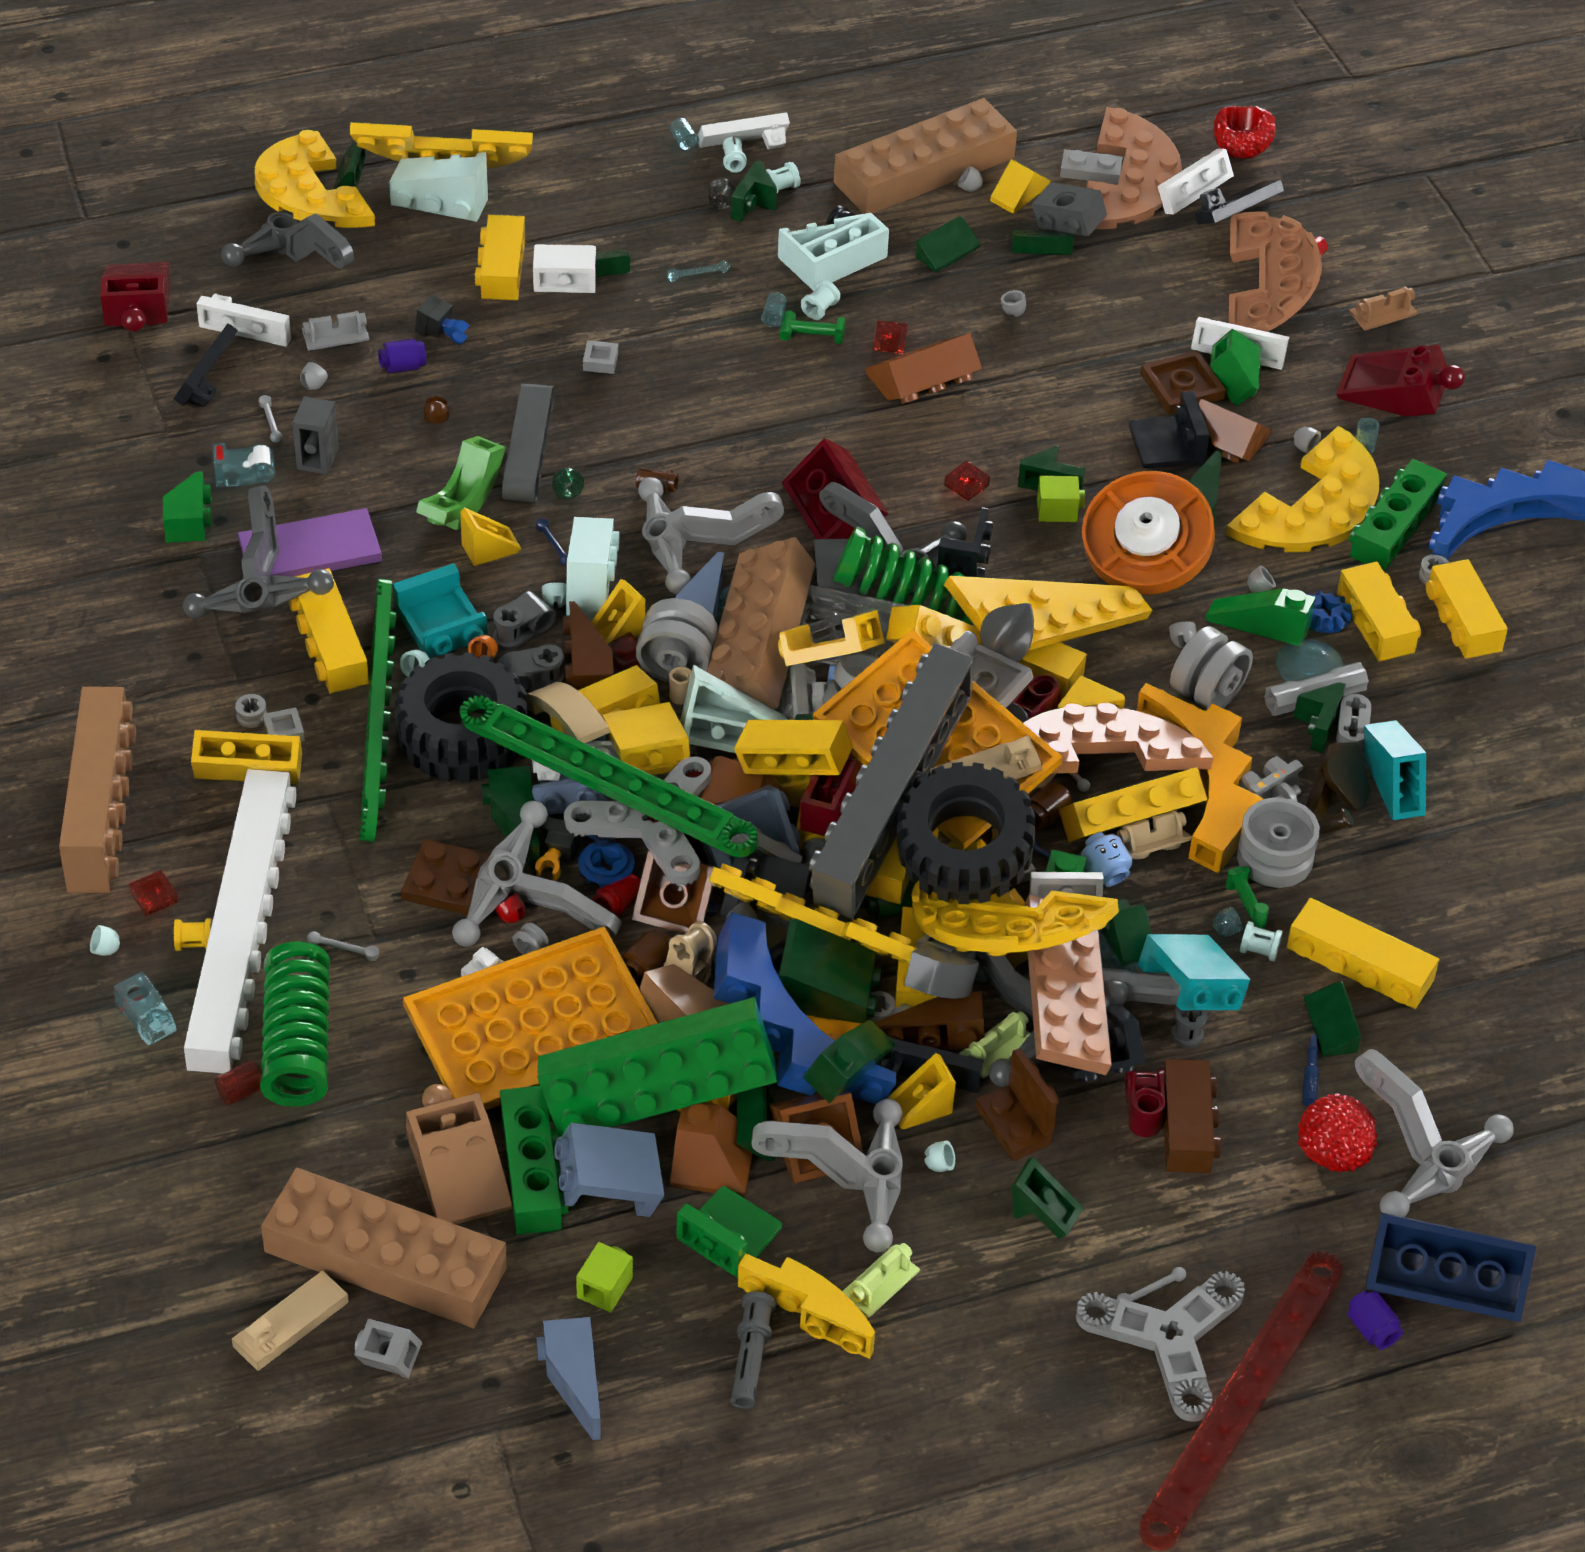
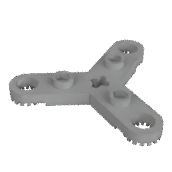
M688 757L680 761L663 781L698 797L701 791L706 789V786H709L710 781H712L711 766L707 760L701 757ZM692 769L695 771L698 769L699 772L702 771V774L695 778L686 776V773H689L688 770L690 772H693ZM577 801L570 804L564 811L566 829L569 830L570 834L574 833V836L580 834L581 837L584 835H598V837L642 838L654 860L664 872L666 879L673 885L674 883L677 886H680V884L687 886V883L691 885L700 876L699 858L683 832L660 821L652 823L651 820H647L650 816L618 801ZM580 813H582V816L586 813V816L589 815L591 817L585 822L573 820V818H576V815L580 816ZM682 862L685 865L688 863L691 866L690 869L682 872L674 870L675 865L678 866V863L682 865Z
M1222 1271L1218 1272V1274H1213L1201 1286L1193 1289L1167 1311L1121 1298L1120 1300L1113 1299L1109 1296L1106 1297L1103 1293L1101 1295L1098 1292H1094V1294L1087 1293L1086 1296L1081 1297L1077 1304L1076 1320L1079 1326L1087 1332L1154 1351L1174 1412L1183 1420L1191 1422L1200 1421L1209 1414L1213 1400L1196 1341L1240 1307L1245 1292L1244 1282H1241V1278H1237L1234 1273L1231 1275L1227 1271L1225 1273H1222ZM1220 1286H1226L1231 1288L1235 1295H1232V1298L1228 1297V1299L1226 1297L1221 1298V1295L1217 1296L1218 1293L1215 1292V1289ZM1091 1307H1098L1106 1315L1104 1318L1101 1317L1100 1320L1098 1318L1093 1320V1317L1089 1318V1315H1086V1310ZM1169 1329L1176 1330L1173 1340L1166 1338V1333ZM1192 1394L1198 1396L1203 1403L1198 1405V1408L1196 1406L1192 1408L1190 1405L1187 1407L1186 1403L1183 1404L1184 1401L1181 1399L1185 1395Z

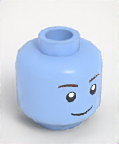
M1100 832L1092 835L1085 841L1086 847L1080 856L1087 857L1085 865L1087 872H1102L1103 884L1106 887L1114 886L1129 876L1132 857L1119 836L1114 834L1104 835Z

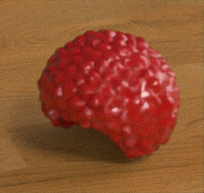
M1246 106L1224 107L1219 110L1213 122L1216 144L1221 149H1226L1227 154L1234 158H1255L1269 148L1270 143L1273 142L1275 137V117L1266 109L1259 108L1258 106H1249L1248 108Z
M1335 1093L1334 1095L1328 1094L1315 1100L1303 1112L1301 1122L1298 1124L1299 1139L1297 1144L1307 1158L1333 1172H1354L1356 1168L1364 1167L1372 1159L1375 1147L1377 1146L1376 1138L1378 1134L1376 1132L1375 1117L1360 1100H1356L1353 1096H1340L1338 1093Z

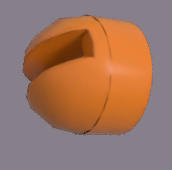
M488 635L477 636L468 645V653H473L474 657L481 658L484 655L493 659L498 651L497 642Z

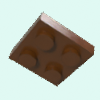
M1198 350L1141 366V376L1168 414L1175 413V406L1180 404L1181 392L1194 391L1198 404L1201 399L1212 403L1225 398L1226 389Z
M423 839L402 887V900L468 915L479 869L491 854Z

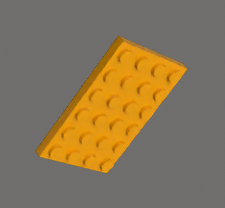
M911 630L813 713V720H843L853 744L850 753L862 764L868 766L873 757L871 756V751L877 737H884L888 729L886 724L891 711L894 708L899 709L903 702L901 697L907 682H914L918 674L916 673L918 662L924 653L929 654L932 646ZM973 681L972 697L934 767L1004 743L1013 742L1029 735L1041 761L1042 770L1016 780L1020 784L1019 791L1024 790L1028 794L1062 764L1063 756ZM958 816L944 821L937 829L960 849L965 850L992 825L977 817Z
M605 926L403 998V1006L442 1084L450 1090L452 1099L479 1093L485 1111L500 1106V1090L540 1086L537 1078L538 1056L658 1024Z

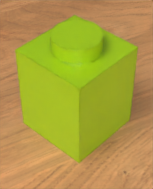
M1039 476L1037 493L1038 522H1077L1079 509L1085 508V490H1079L1078 476Z
M598 1242L576 1276L577 1298L611 1313L633 1279V1256L628 1255L619 1247H610Z

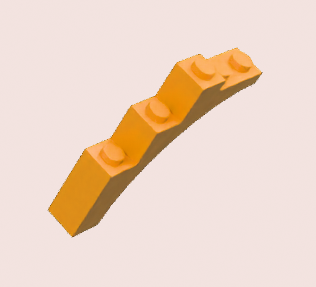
M1145 683L1139 691L1136 711L1158 717L1182 728L1195 738L1201 740L1213 757L1211 769H1198L1208 800L1205 801L1204 816L1192 835L1188 859L1219 874L1238 849L1244 814L1251 805L1263 800L1262 797L1239 787L1240 778L1250 771L1252 757L1233 748L1239 738L1242 717L1213 703L1206 711H1203L1193 704H1189L1168 694L1164 690Z

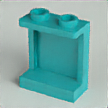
M454 563L393 583L394 608L419 649L425 652L429 658L465 647L477 636L488 635L487 616L484 612H476L462 590L459 570Z
M1147 934L1138 962L1139 968L1144 973H1168L1178 983L1181 990L1176 1006L1180 1010H1239L1250 982V978L1209 935Z

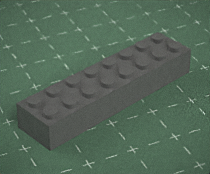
M934 643L929 654L924 653L921 656L916 669L918 674L914 682H907L901 697L903 702L899 709L894 708L891 711L886 724L888 729L884 737L878 736L872 747L871 756L873 757L868 766L863 764L856 778L857 786L853 794H846L840 808V813L842 814L839 820L831 822L825 834L826 843L822 851L816 850L812 856L809 870L812 871L810 888L813 889L814 904L833 910L853 920L897 837V813L899 805L903 803L904 794L908 788H915V781L924 774L929 777V769L935 766L972 697L973 657Z

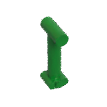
M786 311L784 313L779 331V338L781 340H789L793 332L835 336V342L842 344L846 330L844 317H838L837 323L833 324L795 320L796 314L794 312Z
M1238 866L1229 869L1225 885L1226 889H1235L1251 921L1254 923V927L1265 929L1269 907L1265 903H1258L1248 884L1250 868Z

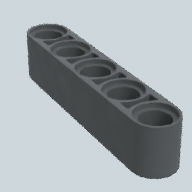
M521 384L503 478V501L536 503L553 411V385Z

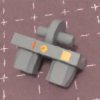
M1275 756L1264 765L1263 774L1266 776L1262 779L1254 771H1249L1240 778L1239 787L1249 790V792L1263 799L1279 797L1292 799L1297 802L1296 796L1301 794L1298 773L1303 770V765L1297 759L1287 764L1281 758Z

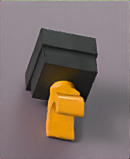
M547 817L546 822L541 827L546 853L537 860L535 870L537 877H540L544 868L551 867L553 868V880L557 881L561 874L560 861L572 863L582 840L580 834L574 836V833H569V830L566 829L565 821Z

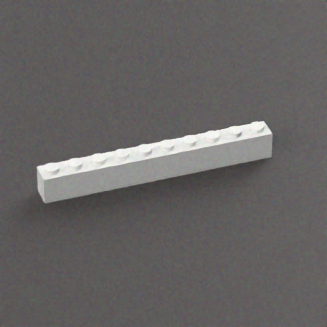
M247 769L184 1045L187 1071L231 1074L234 1059L240 1060L242 1038L239 1037L240 1031L247 1029L249 1019L246 1003L247 1001H253L255 980L252 979L253 972L258 973L260 970L261 951H258L259 944H265L267 937V923H264L265 916H271L273 895H270L271 888L277 889L279 868L276 865L277 861H283L285 853V841L282 840L283 834H289L291 816L288 813V809L294 808L296 803V787H291L289 772Z

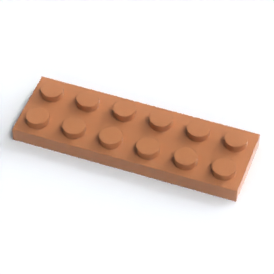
M1029 895L1024 906L1036 908L1044 898ZM1098 930L1070 942L1028 951L1036 1059L1107 1075L1112 1063Z

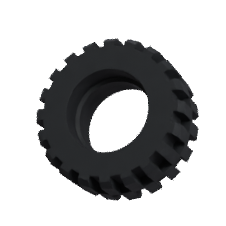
M454 653L444 654L442 659L437 660L434 657L427 660L424 667L419 665L412 670L410 677H406L399 686V692L396 694V729L402 754L407 757V761L418 769L421 766V772L430 777L437 775L440 780L450 782L451 779H459L460 783L470 782L472 778H478L480 781L488 778V769L507 768V762L512 764L520 754L468 730L464 725L445 723L437 718L446 713L460 710L461 705L463 706V702H467L468 698L471 697L472 699L474 696L480 697L481 695L484 698L488 697L489 700L499 705L503 704L527 716L526 692L524 687L521 686L520 679L513 672L509 673L508 667L500 662L495 664L492 658L484 655L479 658L474 657L473 653H463V656H454ZM477 709L475 710V712L484 715L486 713V710Z
M963 762L952 763L951 768L944 769V766H939L932 769L931 776L922 775L915 781V788H908L897 813V848L901 866L906 868V875L912 882L916 883L919 881V889L928 895L935 892L938 894V899L949 902L950 898L958 899V904H969V900L978 899L979 903L990 901L991 895L995 893L998 897L1009 892V884L1015 886L1023 879L1024 871L1029 869L1032 862V852H1034L1035 813L1034 809L1030 807L1031 800L1024 790L1019 791L1020 784L1013 777L1009 776L1005 779L1003 777L1004 771L992 767L991 770L985 769L984 764L973 762L972 766H963ZM973 816L990 823L998 831L999 835L994 841L982 848L958 850L940 842L933 835V831L950 818Z

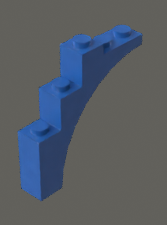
M1547 459L1543 470H1536L1533 478L1500 468L1496 478H1489L1485 486L1454 475L1449 486H1442L1437 504L1441 505L1439 519H1441L1439 529L1441 530L1440 532H1433L1428 549L1433 550L1432 555H1440L1448 560L1452 553L1466 540L1485 529L1505 522L1528 518H1564L1585 522V472Z
M731 912L718 934L713 999L731 1004L755 997L771 1049L780 1052L778 1086L803 1094L813 1095L816 1090L803 1076L820 1053L829 1047L834 1040L821 1031L799 1009L785 990L773 967L769 954L765 922ZM875 1064L844 1092H851L853 1098L876 1104L882 1099H886L895 1086L896 1072Z

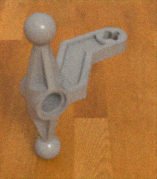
M653 477L645 478L638 487V494L642 500L647 502V518L642 528V535L650 543L654 556L668 572L665 585L668 591L673 594H678L691 580L688 572L682 569V550L685 547L686 541L735 546L777 522L784 514V507L780 496L772 492L759 494L731 511L681 506L671 512L661 499L663 485L660 480Z
M528 801L522 806L520 811L522 822L493 849L488 860L480 867L468 916L466 919L457 921L452 930L453 939L458 945L464 947L475 945L480 937L479 924L507 898L508 894L514 895L515 893H518L523 902L564 912L591 930L605 926L611 938L616 936L622 922L613 913L567 884L522 873L533 829L541 827L547 820L548 812L542 802ZM495 866H500L505 870V881L496 877L494 873Z
M1369 1049L1355 1060V1068L1362 1081L1393 1108L1411 1156L1420 1164L1401 1192L1390 1191L1385 1193L1380 1201L1382 1213L1405 1217L1409 1212L1411 1203L1438 1193L1457 1191L1462 1186L1463 1179L1473 1172L1493 1142H1507L1513 1135L1512 1121L1504 1115L1496 1114L1489 1117L1485 1122L1484 1131L1456 1141H1442L1423 1091L1419 1086L1376 1050Z
M882 1099L876 1103L873 1117L879 1127L866 1156L830 1126L765 1121L754 1126L751 1144L756 1152L767 1156L808 1159L844 1189L863 1190L871 1219V1224L866 1227L863 1234L864 1244L870 1251L884 1252L891 1246L893 1234L887 1226V1222L901 1192L903 1159L894 1126L901 1120L902 1110L895 1100Z

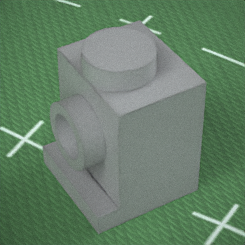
M368 1319L365 1328L357 1335L354 1356L364 1365L396 1373L401 1377L409 1379L422 1341L409 1329Z

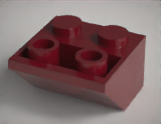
M848 758L840 775H812L800 801V830L825 836L831 822L839 820L842 814L840 813V808L846 794H853L857 786L856 778L862 767L857 760Z

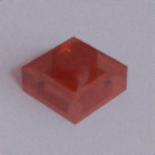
M877 320L873 350L904 354L908 324Z
M965 461L945 476L944 486L965 500L970 501L989 486L990 476L968 461Z
M630 632L608 644L612 648L613 666L619 672L635 665L641 666L636 658L638 639Z
M162 870L129 883L130 893L145 916L178 903L177 892Z

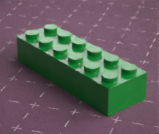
M753 997L538 1056L537 1078L555 1129L558 1131V1136L562 1137L570 1122L611 1128L776 1083L777 1073L776 1061L756 999Z

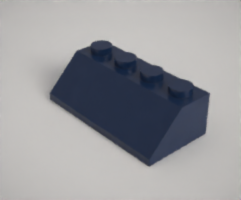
M1381 1213L1366 1277V1289L1521 1322L1536 1245Z

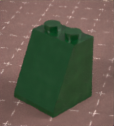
M790 919L779 978L799 1009L808 1016L864 1023L868 1017H875L877 995H871L873 988H880L882 967H876V952L798 919Z

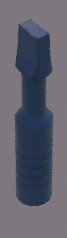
M1311 1034L1307 1052V1066L1304 1068L1302 1103L1305 1106L1314 1103L1317 1100L1319 1069L1316 1066L1318 1047L1316 1043L1317 1035Z

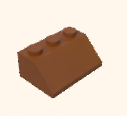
M971 333L938 341L864 369L868 377L888 401L900 399L901 404L918 399V392L927 389L928 394L945 389V382L954 379L955 384L973 379L972 372L982 369Z

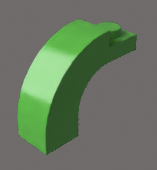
M480 436L462 441L458 461L450 480L439 493L419 500L416 513L426 516L427 521L432 524L445 525L455 530L461 529L460 512L464 507L476 513L480 510L495 483L506 447Z

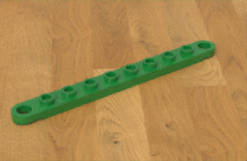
M378 578L377 591L375 593L378 595L375 596L374 603L375 612L373 617L360 821L364 825H360L359 841L374 843L378 809L383 810L386 789L379 787L380 783H385L387 763L381 762V757H386L388 751L389 737L383 736V731H388L390 711L384 710V705L389 706L391 700L392 686L386 685V680L391 681L393 660H387V656L393 655L395 636L389 635V631H394L396 611H390L392 580Z
M482 695L480 697L474 696L472 699L471 697L468 698V701H464L463 706L461 705L460 707L462 723L468 730L733 857H745L752 854L758 847L757 830L751 822L741 820L731 812L503 704L499 705L489 700L488 697L484 698ZM477 709L486 710L484 717L481 716V719L478 717L475 720V718L472 717L471 719L469 716ZM742 833L749 836V839H747V842H743V845L730 842L731 838L736 834Z

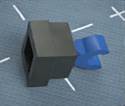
M431 294L417 309L414 332L424 337L428 333L437 337L444 330L445 334L453 342L461 345L468 338V335L464 332L469 327V324L463 320L451 319L453 306Z

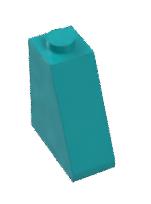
M1397 720L1364 725V758L1392 820L1425 816L1426 752Z

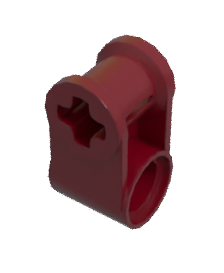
M1047 674L1035 676L1011 703L1022 707L1029 719L1041 713L1058 709V705L1061 702L1058 681L1055 677Z
M1158 1068L1157 1071L1133 1070L1125 1074L1128 1124L1130 1130L1140 1137H1153L1161 1130L1165 1108L1164 1068Z

